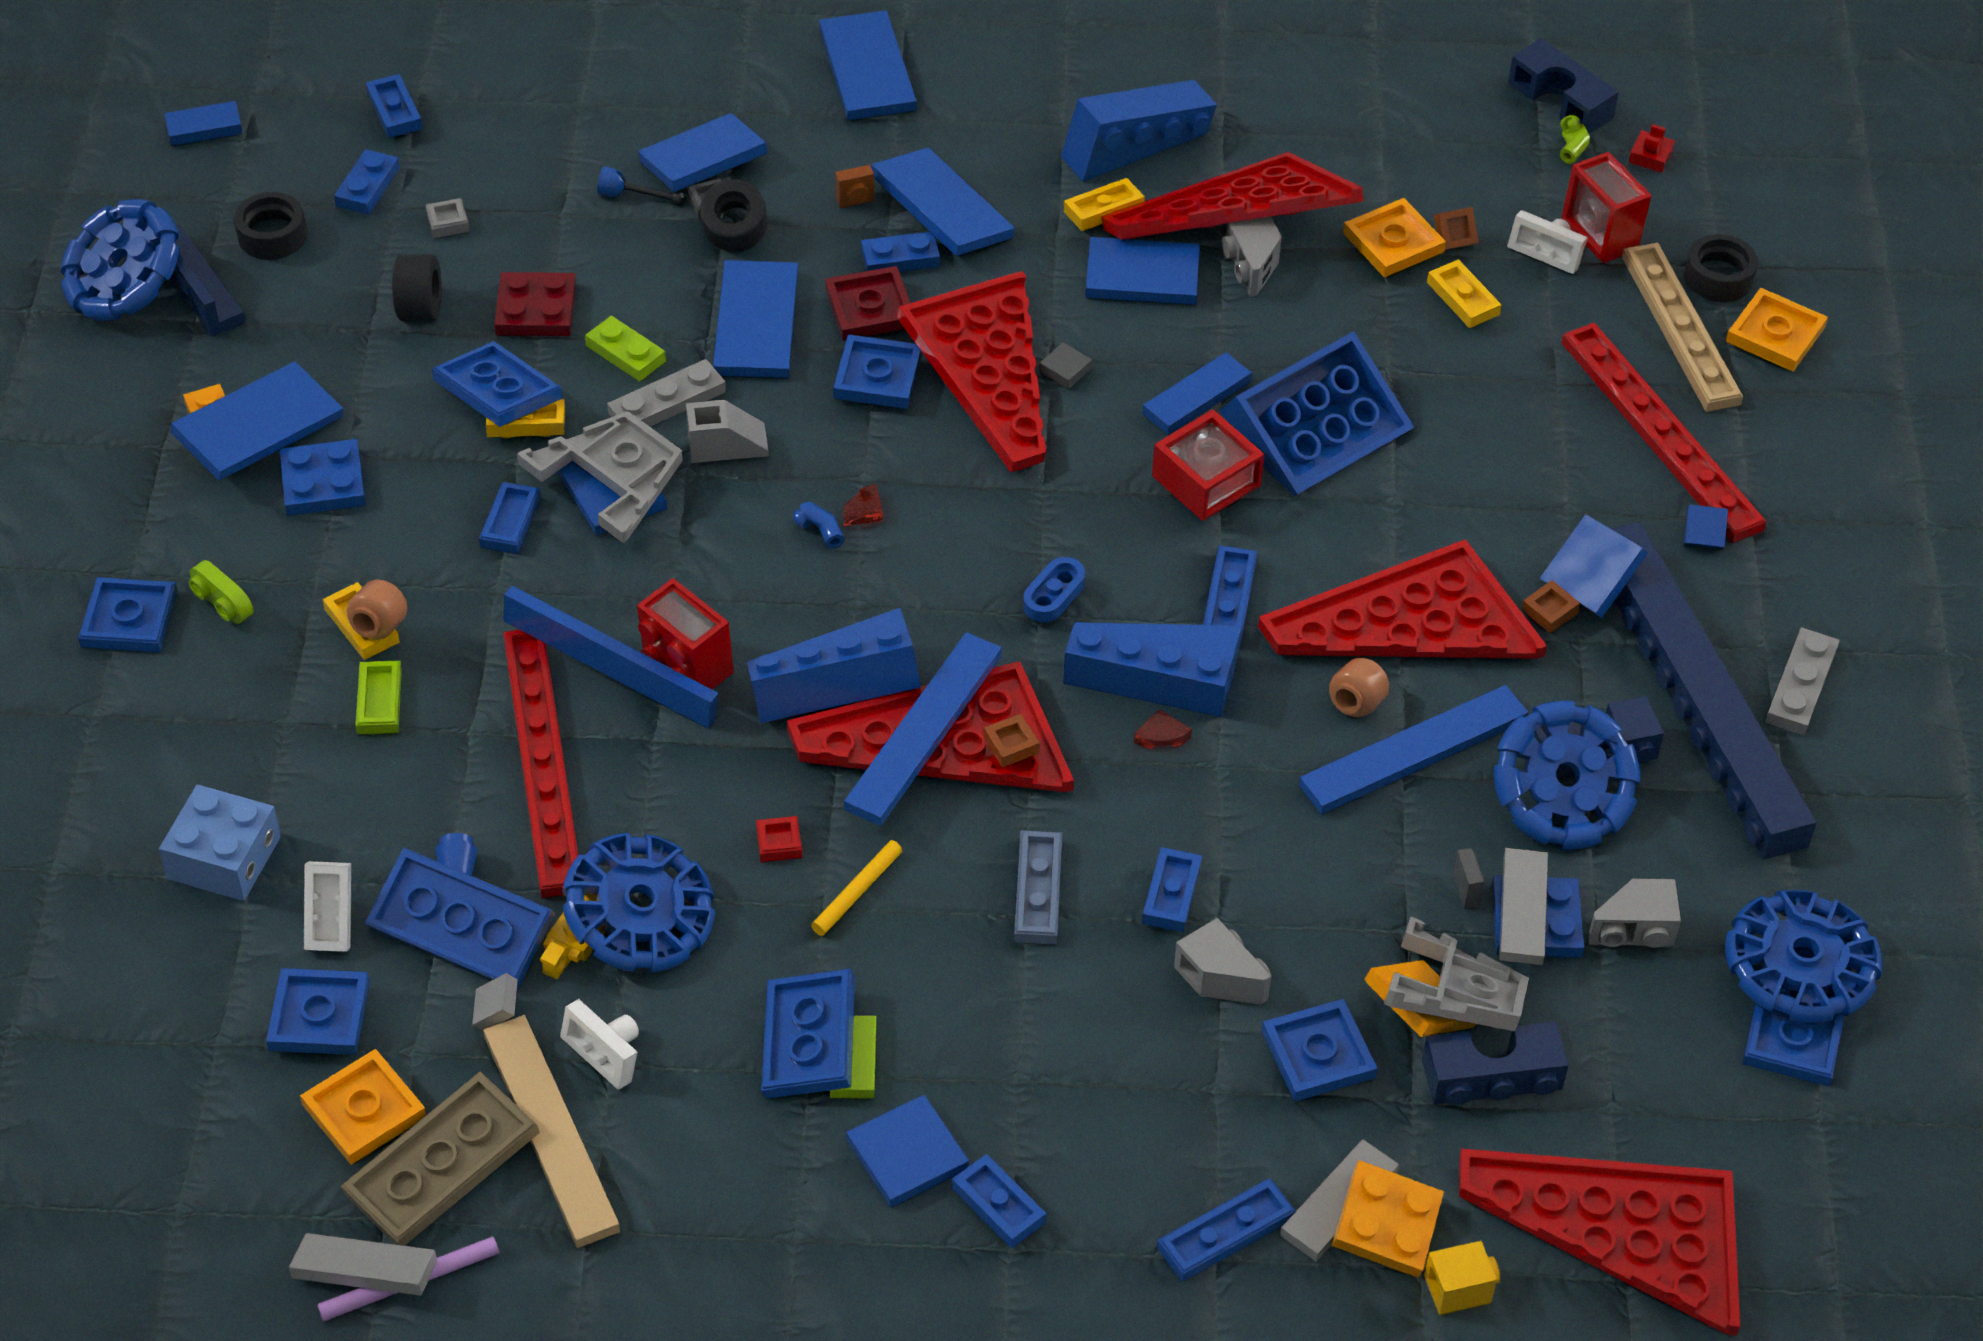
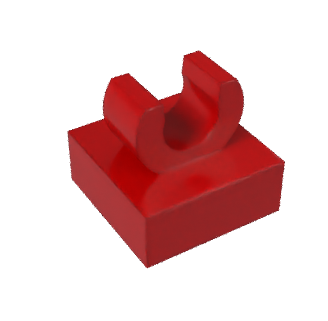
M1652 124L1650 133L1641 130L1630 152L1628 163L1663 173L1674 150L1675 140L1665 137L1666 128Z

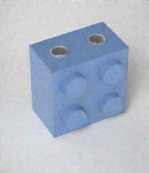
M197 784L159 847L166 878L245 901L281 838L275 808L269 804Z

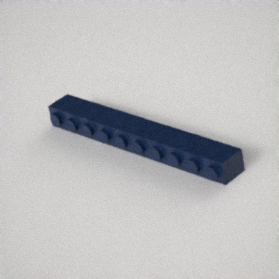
M1636 522L1611 528L1648 552L1645 559L1614 600L1622 612L1624 624L1628 630L1633 631L1639 642L1642 656L1650 661L1656 671L1659 686L1663 690L1666 689L1671 697L1677 717L1680 720H1684L1691 732L1694 747L1698 751L1701 750L1707 760L1711 777L1714 781H1719L1723 788L1730 810L1733 813H1737L1743 823L1747 840L1751 845L1756 846L1763 860L1809 848L1817 823L1642 524Z

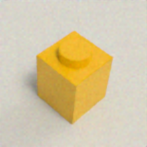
M1482 1241L1429 1252L1424 1277L1439 1315L1492 1303L1496 1284L1500 1282V1272L1495 1258L1487 1256Z

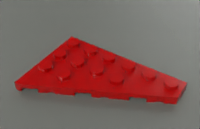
M1286 152L1101 217L1103 230L1119 239H1135L1140 236L1198 227L1210 228L1224 223L1276 215H1294L1302 211L1359 203L1364 201L1361 186L1290 152Z
M1023 271L899 306L897 312L899 322L1010 472L1042 463L1046 454L1045 438L1042 436L1043 420L1040 418L1039 411L1040 393L1038 376L1035 374L1036 359L1033 357L1032 350L1033 332L1031 316L1028 314L1029 298L1026 297V275Z
M1466 539L1259 616L1258 620L1259 630L1277 655L1539 659L1545 656L1547 649L1545 642Z
M1021 661L992 669L918 773L919 776L1058 792L1074 790L1073 776ZM927 685L787 720V732L799 762L867 769ZM1021 714L1040 743L1039 754L1001 767L984 740V727Z
M1461 1148L1459 1155L1460 1198L1727 1335H1738L1740 1329V1308L1732 1171Z

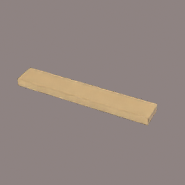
M1659 243L1625 248L1622 259L1705 412L1740 406L1743 395Z
M522 1015L483 1029L484 1038L513 1103L538 1126L540 1133L530 1142L576 1247L579 1248L619 1233V1222L526 1016Z

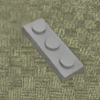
M704 359L607 403L608 414L610 417L629 411L651 427L686 411V403L704 402L726 393V382L707 359Z
M1801 627L1769 708L1765 723L1805 736L1840 640Z

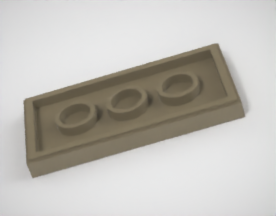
M478 1072L342 1184L341 1188L343 1193L395 1245L405 1246L540 1132L537 1124L483 1073Z

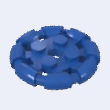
M145 199L121 200L116 207L107 205L101 208L80 226L83 230L76 240L71 238L68 243L60 269L61 273L65 275V278L61 281L62 292L69 305L76 312H82L84 317L95 321L119 320L123 314L133 315L148 306L160 294L158 290L164 281L170 280L179 255V246L176 245V240L179 238L178 229L170 214L164 208L156 207L155 203ZM95 238L98 239V241L95 243V245L90 251L88 248L93 243ZM127 256L125 263L122 266L117 267L118 262L123 257ZM87 274V276L80 278V275Z
M1562 700L1543 703L1533 707L1532 713L1525 718L1519 716L1512 722L1501 738L1497 751L1500 752L1498 765H1494V784L1497 797L1501 806L1505 805L1514 819L1511 822L1532 840L1545 846L1548 842L1560 845L1561 850H1579L1593 847L1602 843V837L1608 833H1617L1629 819L1637 803V799L1634 798L1635 787L1641 783L1637 753L1633 744L1628 745L1621 735L1620 731L1623 728L1600 709L1588 705L1586 708L1575 706L1574 701ZM1571 722L1581 724L1579 735L1568 733ZM1541 727L1547 738L1538 743L1534 737V731ZM1604 741L1607 742L1614 753L1609 758H1606L1604 750L1598 747ZM1517 757L1526 759L1523 772L1515 768ZM1559 765H1567L1574 771L1575 782L1571 787L1563 786L1557 780L1556 771ZM1608 780L1619 782L1617 794L1606 792ZM1528 790L1537 803L1530 809H1527L1520 798ZM1594 809L1599 820L1590 823L1584 813ZM1552 816L1564 818L1562 828L1552 826Z
M620 833L594 842L589 846V852L585 855L579 854L572 862L563 883L562 893L567 896V903L563 905V911L574 937L581 945L584 943L589 945L595 951L593 956L600 961L629 972H633L635 968H648L649 973L662 972L690 959V952L694 949L700 950L707 941L715 919V910L711 908V901L714 899L711 883L697 861L691 862L683 854L684 849L655 835L645 834L644 837H630V833ZM631 854H642L643 858H631ZM598 865H607L612 870L606 874ZM673 867L679 875L673 880L664 872L665 869ZM632 893H642L649 898L651 905L647 907L636 906L631 902L629 895ZM596 894V901H585L584 896ZM684 899L694 903V906H684ZM602 924H604L605 931L610 935L607 938L597 930ZM674 927L683 934L680 939L671 933ZM636 942H649V951L636 950Z
M1807 890L1776 891L1772 897L1760 896L1746 904L1732 920L1733 930L1726 934L1725 956L1730 973L1737 975L1740 979L1738 983L1740 989L1763 1009L1771 1013L1773 1009L1790 1015L1789 1020L1799 1022H1828L1833 1020L1834 1015L1842 1013L1844 1016H1849L1859 1010L1871 999L1877 990L1875 981L1881 978L1883 969L1880 945L1877 938L1870 936L1868 933V924L1860 915L1844 903L1836 899L1834 902L1817 897V892ZM1776 913H1780L1784 917L1787 916V919L1779 921ZM1758 933L1763 935V939L1753 935ZM1844 937L1847 940L1852 939L1853 941L1845 945L1841 938ZM1794 948H1808L1815 954V957L1803 958L1794 951ZM1762 963L1761 970L1755 971L1752 965ZM1846 968H1853L1855 969L1856 973L1846 970ZM1782 986L1798 992L1797 997L1793 998L1780 993ZM1831 988L1835 997L1828 999L1826 994Z

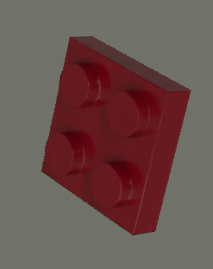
M897 266L825 278V290L842 340H847L848 335L865 337L905 329L897 319V312L899 306L909 304L910 301Z
M501 272L494 323L495 334L506 336H571L576 289L575 273Z

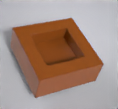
M870 165L835 172V196L839 208L874 201V173Z
M1473 207L1434 214L1437 233L1446 241L1445 250L1479 243Z
M1551 580L1523 600L1522 611L1549 633H1552L1579 613L1580 602Z
M1021 714L984 727V740L1001 767L1039 754L1040 743Z

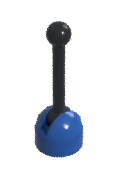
M603 166L597 186L598 195L616 197L623 190H629L671 200L677 206L685 202V195L681 191L669 193L627 183L621 171Z

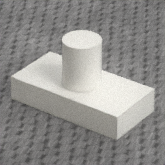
M1521 210L1515 217L1507 247L1574 274L1579 269L1588 237L1571 231L1570 225L1563 219H1555L1549 222Z
M307 862L305 864L304 950L348 951L350 949L351 863Z
M579 999L565 1007L560 1037L618 1090L632 1082L637 1051L628 1042L637 1038L639 1034L637 1024L629 1015H623L606 1024Z

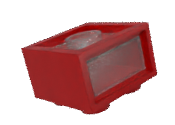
M1608 151L1573 165L1561 219L1568 222L1572 231L1588 237L1586 246L1604 264L1622 257L1625 248L1640 246L1652 195Z
M1212 409L1154 444L1152 477L1198 518L1204 521L1261 486L1264 453Z
M674 578L637 605L638 630L641 634L642 642L641 653L710 689H714L734 673L729 622Z

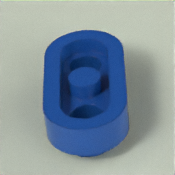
M1060 557L1052 560L1025 590L1023 596V610L1025 614L1037 622H1050L1057 619L1083 590L1085 585L1084 566L1078 560L1070 557Z

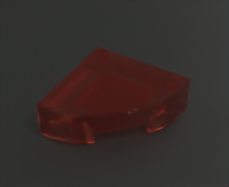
M877 484L861 488L859 494L846 502L843 511L844 526L883 521Z
M1159 709L1134 733V743L1153 749L1154 746L1173 745V747H1178L1191 739L1192 729Z

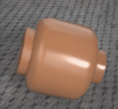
M376 579L367 582L349 600L346 611L354 631L368 639L379 640L388 637L405 619L408 607L403 593L394 584Z
M1355 658L1346 663L1334 674L1329 683V694L1336 708L1353 718L1365 717L1372 713L1389 693L1387 674L1381 666L1373 660L1366 658Z

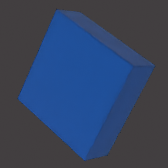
M1689 504L1687 506L1683 545L1723 550L1725 546L1728 509Z

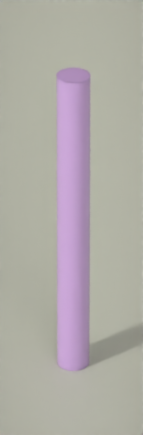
M489 1237L438 1257L428 1281L499 1254L494 1237ZM360 1287L319 1303L317 1306L324 1322L398 1292Z

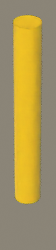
M890 840L812 922L811 927L814 932L824 936L902 853V848L896 841Z

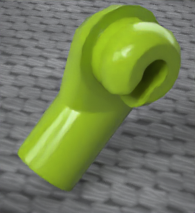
M1575 115L1566 116L1560 123L1563 130L1562 136L1566 142V145L1560 151V158L1567 164L1574 163L1590 143V137L1585 126L1580 123L1579 118Z

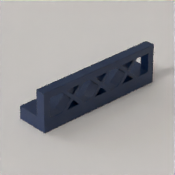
M179 224L176 225L179 238L176 240V245L179 246V255L175 270L170 278L171 282L211 337L244 324L245 318L241 308Z

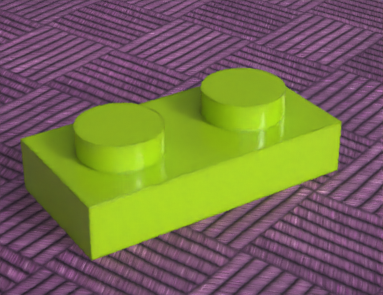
M612 315L585 335V342L588 348L639 382L666 362L665 350Z

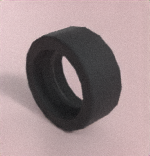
M282 192L255 194L244 200L235 211L234 224L240 248L250 256L270 260L287 257L298 251L306 240L307 226L301 203L293 196ZM268 219H283L290 222L288 226L281 230L270 233L257 232L251 229L257 223Z
M1725 234L1706 235L1696 240L1690 247L1684 278L1688 286L1701 297L1718 302L1736 301L1746 296L1752 289L1758 267V257L1755 250L1747 242L1735 236ZM1715 260L1723 261L1735 266L1741 272L1733 275L1716 274L1707 270L1702 263Z

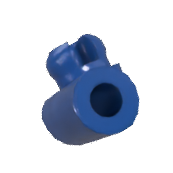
M804 502L800 504L799 509L793 512V520L802 529L810 527L812 523L819 528L827 547L837 548L844 543V535L832 513L813 502Z

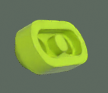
M203 560L190 569L191 579L188 583L193 593L199 599L203 600L206 598L212 603L218 614L225 621L229 622L232 620L234 623L240 624L254 614L252 603L245 592L211 562Z

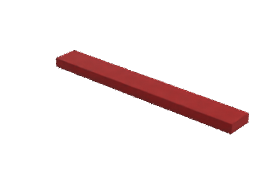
M1595 322L1563 334L1562 345L1700 506L1728 509L1726 537L1731 543L1764 531L1767 521Z
M521 630L503 632L541 898L564 895L562 893L564 879L572 862L578 856L547 647L546 643Z

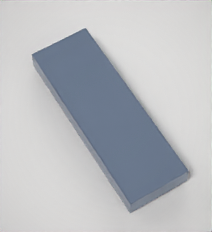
M1020 830L1014 942L1057 944L1062 853L1061 832Z

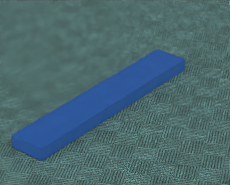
M511 586L504 594V622L706 728H709L716 720L718 692L517 587Z
M968 632L964 634L844 800L845 811L878 826L884 823L1002 657V647Z
M1504 685L1300 777L1299 787L1319 813L1324 814L1505 732L1519 716L1525 718L1529 712L1511 690Z

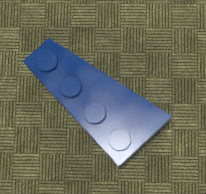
M1195 80L1078 98L1061 157L1082 182L1207 134L1217 104Z
M900 608L747 661L760 723L921 688L913 644Z
M1074 622L1065 650L1063 684L1221 717L1239 657L1242 626Z

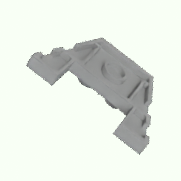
M629 411L586 426L580 435L569 439L559 436L549 440L548 447L534 452L527 448L517 454L518 465L541 482L548 479L571 461H574L621 496L598 514V522L602 528L622 543L626 542L683 461L680 448Z
M1410 917L1401 948L1442 962L1443 966L1438 985L1434 987L1394 972L1384 1005L1497 1029L1515 1031L1521 1018L1529 978L1483 953H1479L1477 958L1464 953L1456 948L1458 940L1445 933L1438 939L1423 931L1424 922Z

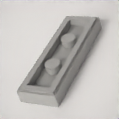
M1505 848L1503 857L1500 961L1543 965L1545 957L1548 852Z
M1364 1139L1360 1141L1281 1227L1280 1236L1316 1262L1333 1243L1352 1172L1358 1160L1393 1173L1398 1172L1399 1164Z
M306 1233L289 1265V1271L294 1279L422 1295L437 1263L435 1250Z

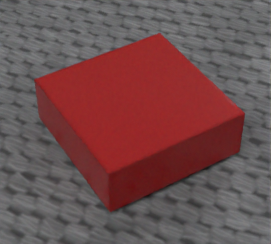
M798 816L756 820L760 862L803 858Z

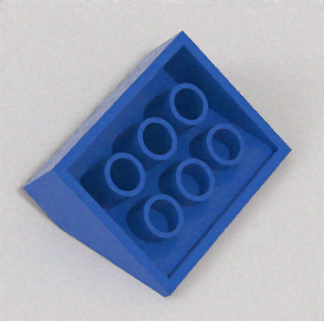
M1354 331L1237 395L1220 411L1229 424L1264 453L1263 467L1294 497L1414 428Z

